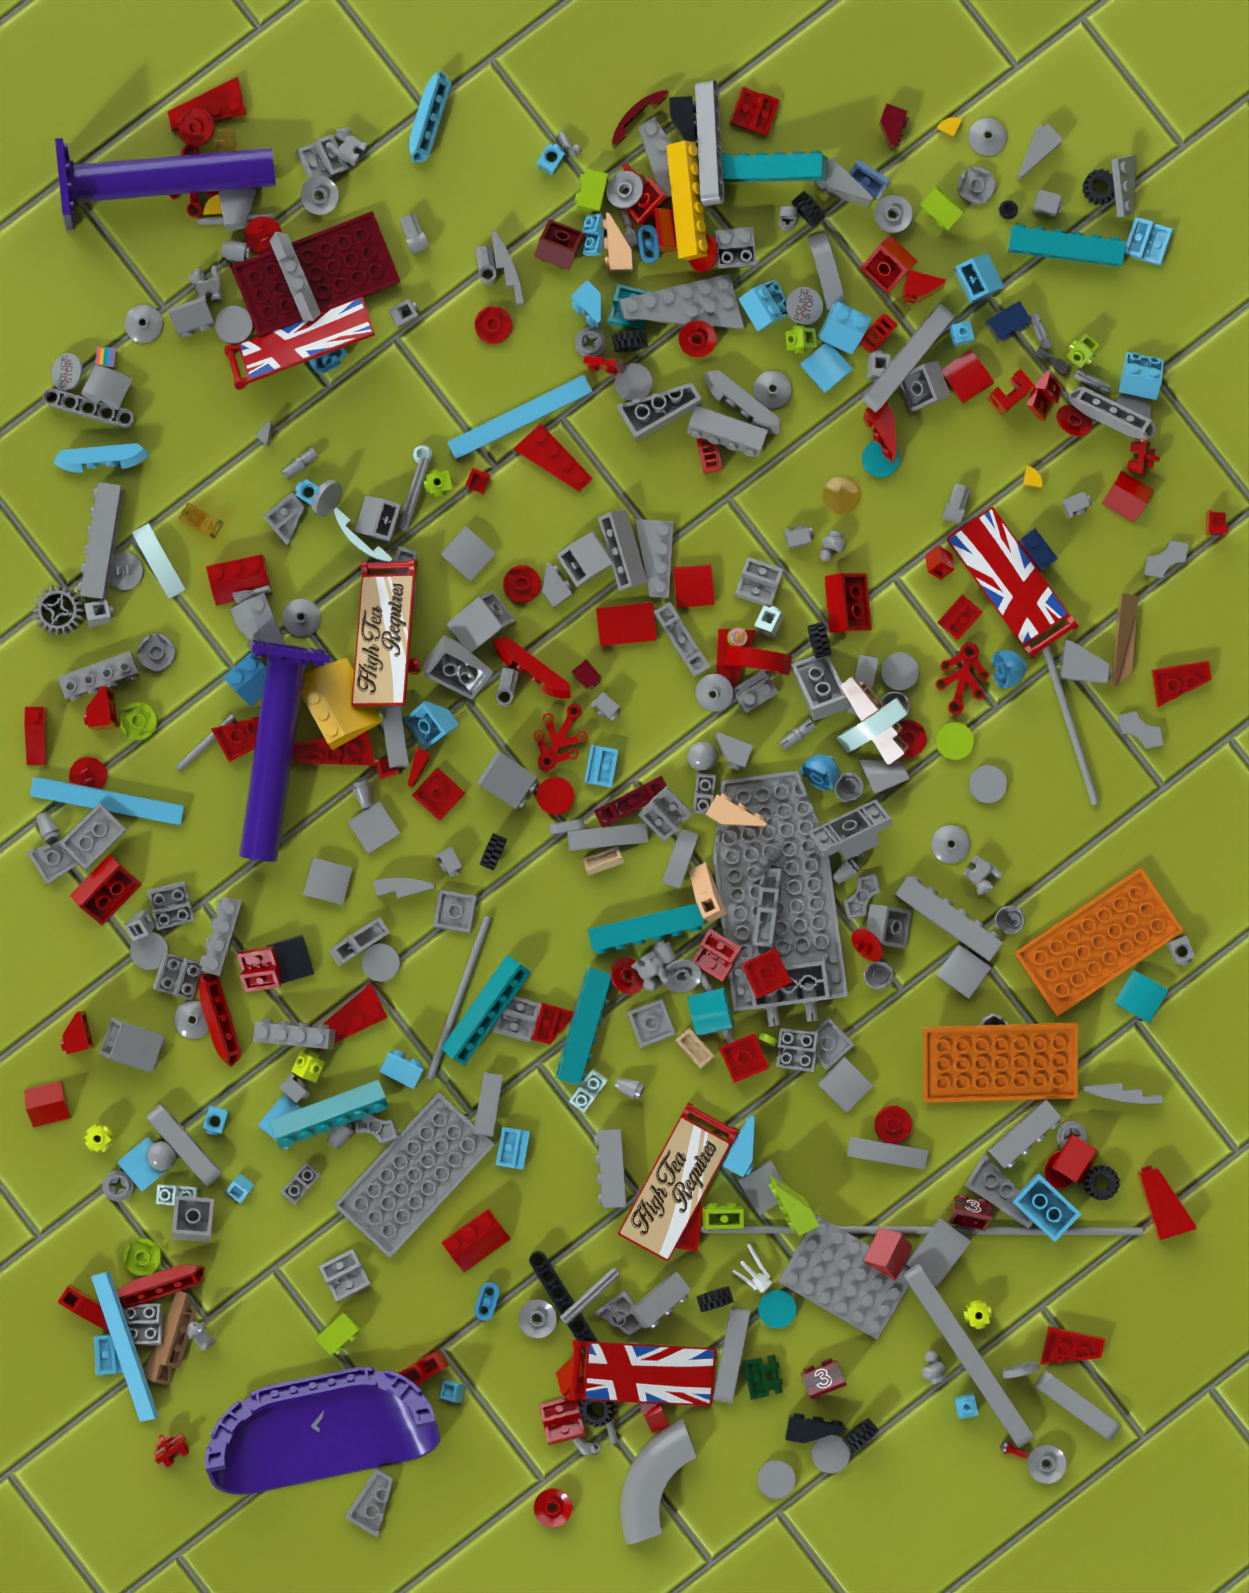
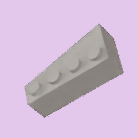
M690 383L669 389L663 393L652 394L646 398L635 399L629 403L618 404L616 407L635 441L639 442L693 411L695 405L700 407L703 403L694 385Z

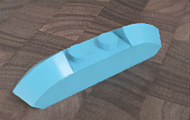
M438 71L432 76L421 98L409 141L413 163L425 161L431 153L451 88L450 79L442 71Z
M138 443L61 450L53 463L64 470L78 473L84 472V466H87L88 469L98 468V465L106 464V467L118 466L117 463H121V468L125 469L141 463L150 453Z

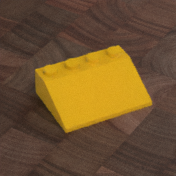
M347 657L310 670L304 675L301 696L332 750L383 722L374 706L354 707L351 705L354 669Z

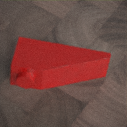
M25 706L26 764L46 766L47 708Z

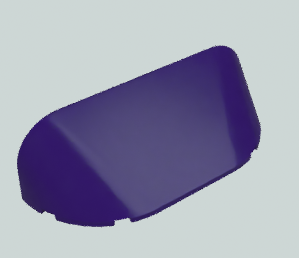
M358 1367L263 1387L251 1392L250 1397L242 1402L237 1401L221 1416L211 1433L212 1438L209 1446L206 1448L205 1469L212 1485L216 1489L229 1494H253L414 1460L433 1451L440 1443L441 1437L429 1401L422 1394L420 1388L412 1381L390 1370L383 1372L374 1370L373 1367ZM324 1411L322 1419L317 1424V1427L320 1428L319 1432H317L311 1425Z

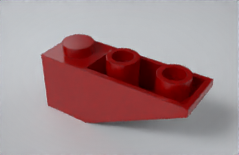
M886 401L877 412H874L870 407L865 409L863 421L868 428H871L875 442L877 444L880 443L884 457L893 464L896 459L895 415Z
M72 1284L68 1285L57 1303L109 1332L100 1303Z

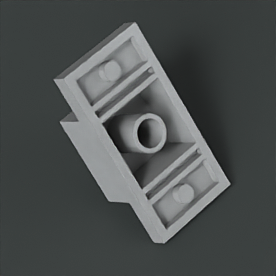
M875 799L809 831L808 835L824 857L838 851L845 861L852 857L856 861H861L859 854L864 859L866 856L865 851L880 844L876 832L893 825L892 818Z

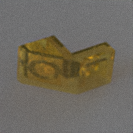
M187 503L179 517V520L213 539L216 538L224 524L221 520L190 503Z

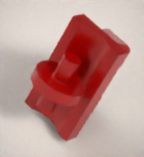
M1141 439V442H1131L1130 452L1139 454L1138 460H1129L1127 466L1129 471L1145 477L1147 464L1148 468H1153L1154 462H1160V457L1155 456L1156 449H1150L1151 443L1147 442V439Z
M181 1432L176 1437H173L172 1434L168 1437H165L163 1434L159 1435L161 1442L155 1445L157 1450L153 1454L157 1464L161 1463L168 1468L175 1462L171 1456L172 1454L177 1452L181 1457H184L190 1451L185 1436Z

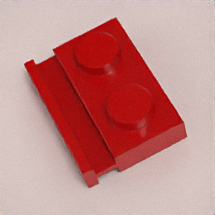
M962 594L937 624L958 641L980 617L983 611Z

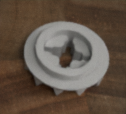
M587 327L580 330L576 335L575 347L582 356H599L605 347V337L600 330L594 327ZM585 336L590 340L596 339L593 343L595 349L591 348V346H585L587 343Z
M1068 1121L1061 1124L1057 1130L1056 1139L1062 1149L1068 1141L1064 1137L1069 1135L1070 1128L1074 1134H1080L1077 1138L1085 1143L1087 1142V1131L1082 1124L1076 1121Z
M124 1171L110 1172L103 1180V1192L112 1201H123L131 1195L133 1181ZM121 1178V1185H124L126 1188L119 1189L116 1194V1187L110 1183H117Z

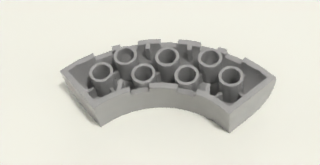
M683 1419L670 1424V1426L662 1429L651 1438L637 1454L627 1473L620 1503L621 1525L627 1545L638 1543L663 1533L659 1518V1507L664 1488L679 1468L697 1458Z

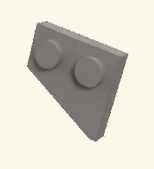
M291 492L263 516L286 545L290 542L304 506Z

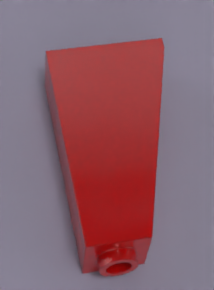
M1152 1165L1142 1167L1141 1171L1137 1172L1157 1239L1163 1240L1196 1230L1195 1223L1157 1167L1153 1168Z

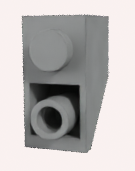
M548 563L546 565L542 593L551 606L555 608L572 596L571 590L573 588L567 580L563 582L559 576L562 574L559 568Z

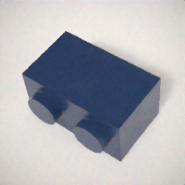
M1019 300L988 319L985 324L998 343L1001 340L1006 342L1013 337L1012 333L1017 330L1022 332L1027 329L1032 319Z
M1036 528L1018 541L1040 572L1058 559Z

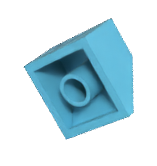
M837 301L832 304L817 339L852 355L863 338L871 317Z

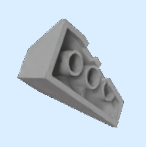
M264 593L230 609L237 627L247 639L285 644Z

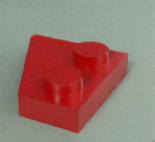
M584 356L583 363L588 367V370L599 372V369L606 370L607 374L617 376V373H624L625 366L617 359L611 358L610 361L605 360L603 357Z
M541 1002L531 1040L550 1045L572 1020L574 1011Z

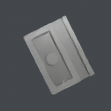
M763 670L733 688L734 695L745 713L778 694L777 689Z

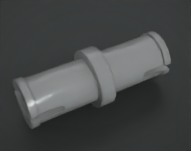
M311 447L300 457L296 456L294 461L282 469L281 472L289 480L300 470H305L306 466L319 456Z
M808 719L798 728H793L792 732L779 741V743L787 751L798 741L804 740L803 737L816 729V727Z

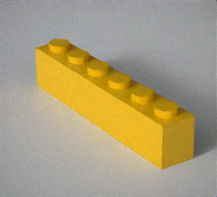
M681 141L666 145L678 259L693 260L708 256V243L705 233L704 206L700 196L696 142Z

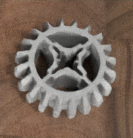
M57 584L55 590L51 585L49 586V593L46 589H43L42 591L45 595H37L41 599L40 602H33L38 606V608L32 609L33 612L38 613L33 618L35 620L40 619L37 622V626L40 627L44 624L42 631L46 632L49 629V635H53L55 630L56 636L61 635V630L64 635H68L67 629L69 628L71 632H74L75 629L72 625L75 624L79 627L80 624L76 620L84 619V617L79 615V613L85 612V609L79 608V606L84 605V602H77L81 597L79 594L73 597L75 594L74 589L68 592L69 587L65 585L63 590H61V585ZM60 595L56 603H46L50 598ZM66 596L73 604V612L65 607ZM58 606H60V608L67 613L62 612L61 614L59 613V615H57V613L51 608L55 609L56 607L58 608ZM44 609L52 614L51 624L45 619ZM71 617L66 624L57 626L61 618Z

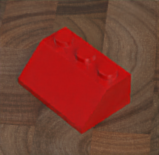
M263 554L206 566L216 606L236 602L232 595L233 592L254 590L267 585L271 588Z
M839 573L824 576L829 633L871 631L867 573Z
M102 686L86 707V713L83 714V718L88 728L95 731L119 728L114 692L111 688Z
M109 854L70 894V897L83 911L100 925H103L142 884Z
M487 1208L442 1240L441 1243L461 1270L466 1272L511 1240V1238L491 1209Z

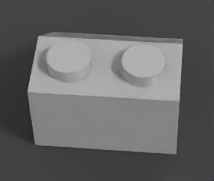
M204 297L168 309L179 337L187 338L193 336V332L199 330L205 332L212 329L211 326L215 325L208 302Z
M938 361L925 363L911 370L899 385L910 413L951 397Z
M717 732L715 739L725 761L729 763L728 767L738 771L740 768L744 769L753 745Z
M870 904L866 929L872 932L882 945L906 949L912 911Z
M176 1196L172 1239L210 1242L214 1199Z

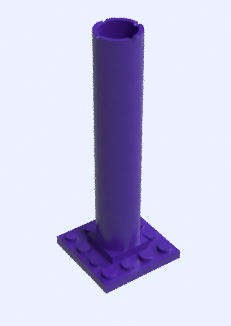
M63 138L55 139L62 214L66 231L74 230L73 224H77L74 207H79L78 203L276 186L272 148L74 165V162L70 160L68 144H64Z
M248 639L247 647L254 656L266 657L267 654V667L239 856L252 860L261 859V861L276 862L305 668L308 665V660L314 665L324 666V662L329 663L330 655L321 649Z

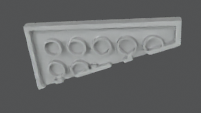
M730 274L629 297L619 301L624 320L677 323L680 325H685L693 320H702L709 323L712 327L744 330Z

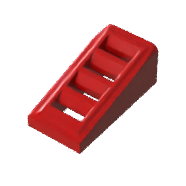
M883 313L864 334L859 344L870 354L873 353L897 328L898 324L886 313ZM882 320L885 321L891 328L888 329L887 327H885L881 323ZM877 326L885 332L884 335L876 329ZM873 332L876 336L880 338V340L877 341L870 334ZM868 338L875 344V346L872 347L865 340Z
M696 438L703 474L722 471L723 468L717 444L709 443L702 445L701 441H706L707 439ZM704 448H714L712 451L703 452ZM715 454L714 458L705 459L704 457ZM717 462V465L706 466V463Z
M419 747L415 751L408 779V786L411 788L415 786L431 758V754Z

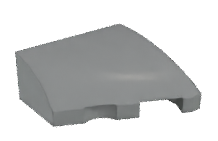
M246 188L219 191L226 231L246 227L247 217L252 209V202L257 195L256 189Z
M862 759L859 761L873 794L909 780L902 762L894 761L888 765L885 761Z
M627 1290L618 1294L593 1312L597 1317L600 1316L609 1321V1324L619 1327L627 1335H631L642 1328V1325L630 1312V1309L636 1304Z

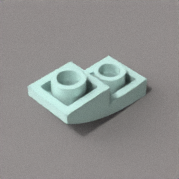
M592 1069L569 1102L584 1113L608 1079L595 1069Z
M157 1184L156 1204L175 1205L176 1196L198 1197L199 1187Z

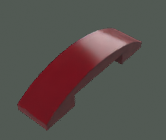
M661 90L646 96L627 111L614 132L612 139L613 149L628 136L625 128L649 104L656 109L668 97L669 92L667 90Z
M661 775L595 809L594 813L603 828L646 806L667 785Z

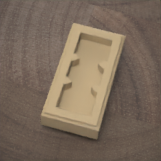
M618 846L582 859L588 876L624 863Z
M690 1028L675 1040L700 1069L715 1057Z

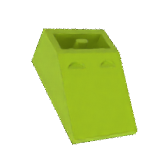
M771 1174L768 1175L771 1181L768 1185L791 1231H796L798 1236H801L819 1227L806 1199Z

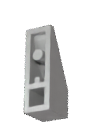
M1049 123L1045 126L1041 124L1034 130L1033 133L1035 135L1031 140L1016 178L1018 181L1063 142V139Z

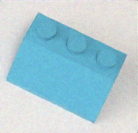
M1038 1173L1026 1183L1013 1200V1203L1054 1242L1081 1215L1072 1204Z

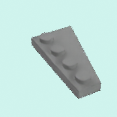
M655 117L639 126L638 129L655 181L671 198L666 147L671 142Z

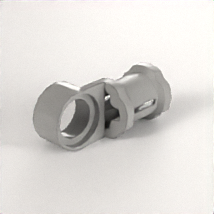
M782 206L780 207L779 227L783 231H790L795 227L797 207ZM785 219L791 221L789 225H786Z

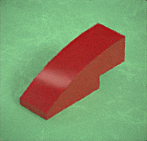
M438 1349L401 1370L398 1374L418 1385L447 1368L449 1364L441 1350Z

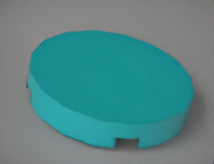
M875 441L868 444L862 454L864 469L868 474L878 478H884L893 474L900 462V454L897 448L895 462L891 464L890 460L884 457L880 443L877 444Z
M775 1289L768 1291L759 1301L758 1312L760 1319L771 1328L786 1327L793 1321L796 1315L797 1307L794 1299L783 1290Z

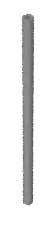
M1047 646L1043 649V653L1092 805L1098 804L1099 800L1050 646Z
M484 915L426 1078L433 1081L444 1052L441 1050V1047L450 1036L492 919L491 917Z

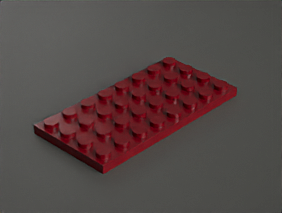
M373 211L291 243L320 312L401 283ZM273 250L230 266L258 337L303 320Z

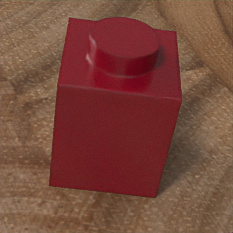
M587 659L572 670L574 676L586 690L588 688L594 689L601 683L599 681L601 678L600 674Z

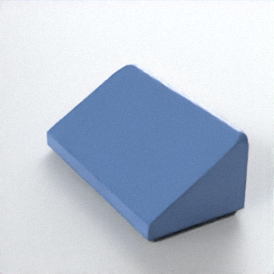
M860 160L855 163L849 173L869 194L879 199L890 182V179Z

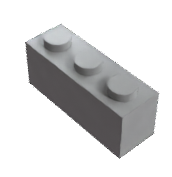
M677 1272L671 1273L634 1305L630 1312L643 1328H653L660 1322L659 1318L665 1314L666 1316L675 1309L673 1306L677 1302L681 1303L688 1298L687 1293L691 1289Z

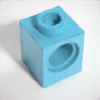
M548 143L537 161V167L554 176L565 158L564 149L557 144L551 145ZM554 154L557 156V160L549 162L546 159L547 156Z
M970 321L953 324L949 328L954 347L974 341Z
M305 479L304 482L300 481L295 488L297 492L295 495L312 506L313 496L307 498L304 496V492L306 489L312 488L315 495V493H319L320 489Z
M210 1105L203 1128L207 1129L206 1133L215 1136L218 1133H223L229 1110ZM213 1116L220 1118L221 1122L218 1127L211 1124Z
M972 1393L954 1397L959 1419L979 1415L975 1397Z

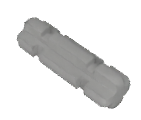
M1039 313L1031 315V324L1034 325L1033 329L1038 341H1041V348L1043 350L1051 348L1052 343L1047 338L1048 334L1043 322H1041L1042 319Z
M1078 369L1074 375L1075 379L1078 381L1082 380L1084 384L1095 390L1098 389L1104 395L1110 389L1109 384L1102 383V380L1089 373L1085 374V371L1082 369Z

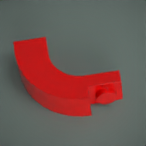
M727 645L724 664L789 676L792 657L769 650Z

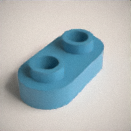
M644 225L638 231L640 257L643 262L652 264L659 258L657 233L653 226ZM650 233L651 237L649 239H646L644 237V234ZM649 251L653 253V256L650 258L646 256V253Z
M486 1282L480 1289L474 1310L476 1317L480 1320H488L494 1313L500 1293L498 1285L494 1282ZM488 1288L494 1290L492 1295L487 1294L486 1290ZM484 1306L488 1308V1312L485 1314L481 1312V1308Z

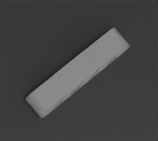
M53 388L47 389L43 393L44 402L54 409L124 429H130L136 423V418L132 412L119 407L116 410L106 403L98 402L96 404L88 398ZM51 394H57V400L50 403L48 397ZM75 399V406L68 408L66 406L67 401ZM87 405H94V410L91 413L85 412ZM107 409L112 410L110 418L103 417V413ZM124 415L131 416L129 423H122L121 419Z
M161 1103L146 1115L148 1121L206 1186L211 1185L223 1174Z
M731 1307L713 1400L732 1404L750 1310Z
M1047 1370L1043 1372L1034 1385L1110 1442L1122 1427L1118 1422Z

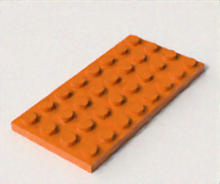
M1140 867L1015 951L1014 955L1057 1017L1184 932V930L1142 867Z
M1077 1023L923 1027L924 1103L1078 1099Z

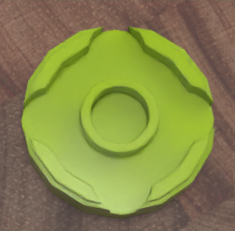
M137 702L131 703L124 708L119 718V724L124 735L139 741L153 735L157 729L158 719L153 708L147 704Z
M950 722L944 725L938 731L935 738L939 753L944 758L950 760H960L966 757L972 751L974 745V736L971 730L965 724L959 722Z
M139 1238L133 1240L126 1247L123 1261L131 1274L145 1277L159 1269L162 1263V1253L160 1247L154 1241L148 1238Z

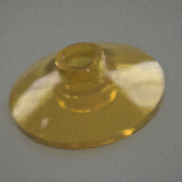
M845 476L831 479L823 490L824 504L830 511L836 514L852 512L858 506L861 499L858 484L853 479ZM840 491L846 493L844 498L839 497Z

